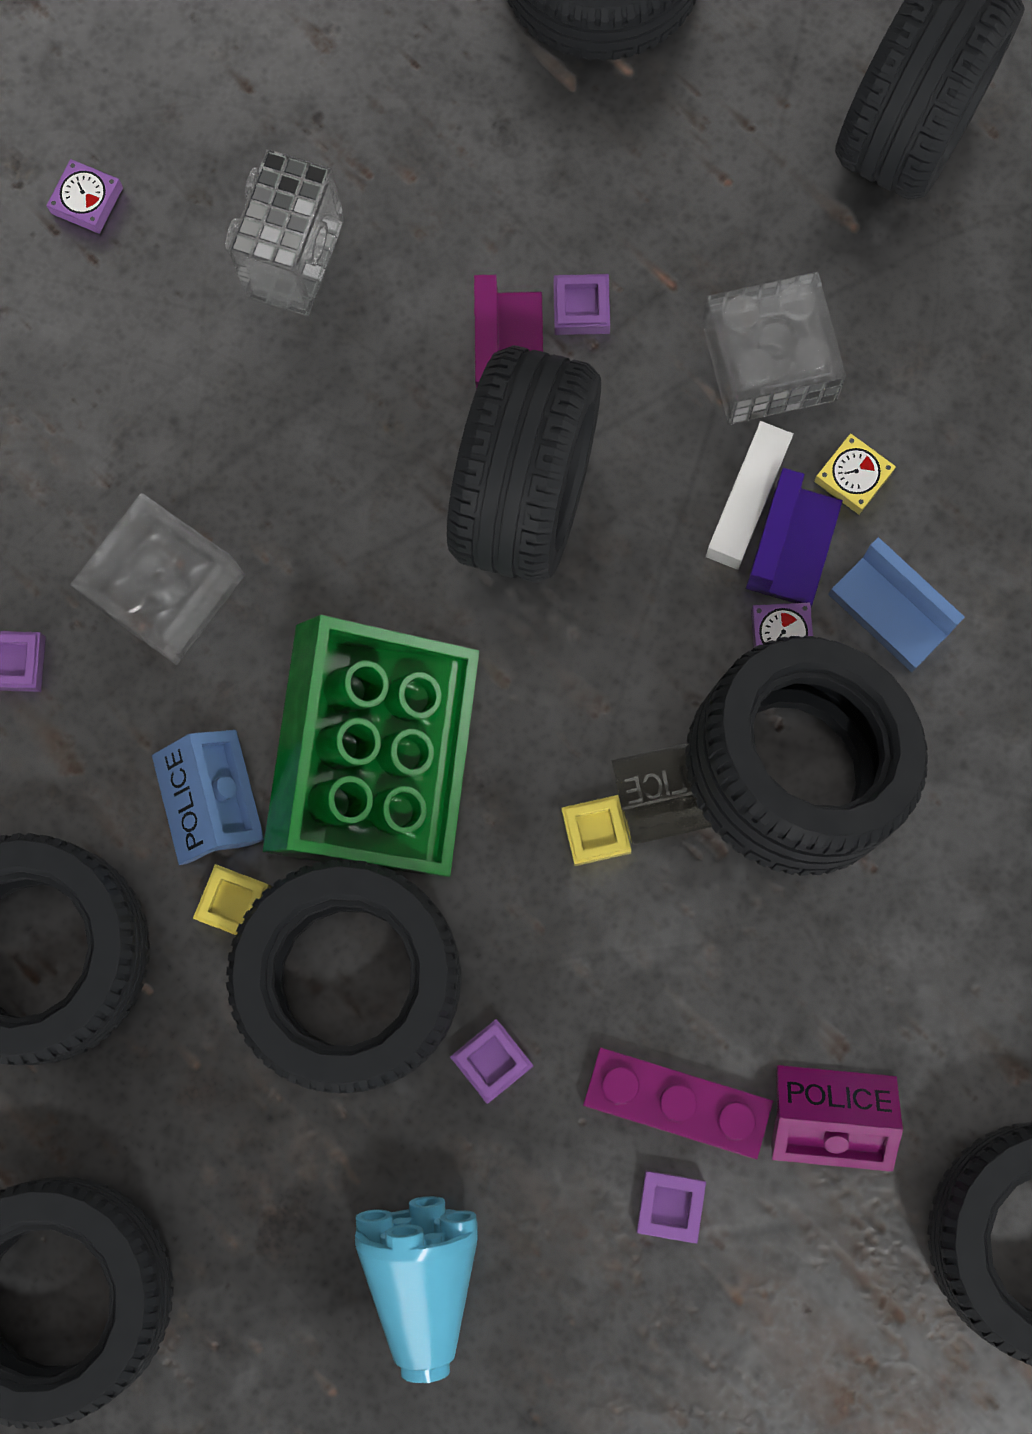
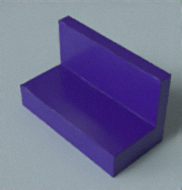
M782 468L745 589L792 603L810 602L812 607L843 500L802 489L801 486L805 474Z

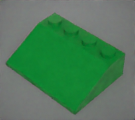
M318 615L297 624L263 852L321 862H328L330 860H337L339 862L343 861V859L366 861L368 864L374 863L393 871L450 877L480 650L325 615Z

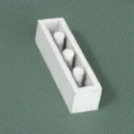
M760 421L709 544L706 558L739 570L794 433Z

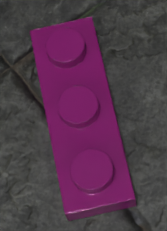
M600 1047L583 1106L757 1160L773 1100Z

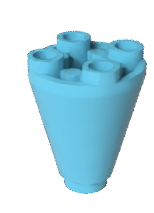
M425 1196L412 1199L407 1210L396 1212L368 1210L356 1215V1250L393 1360L401 1368V1377L413 1383L435 1382L445 1378L450 1373V1362L455 1358L478 1240L476 1214L471 1211L445 1209V1199L441 1197Z

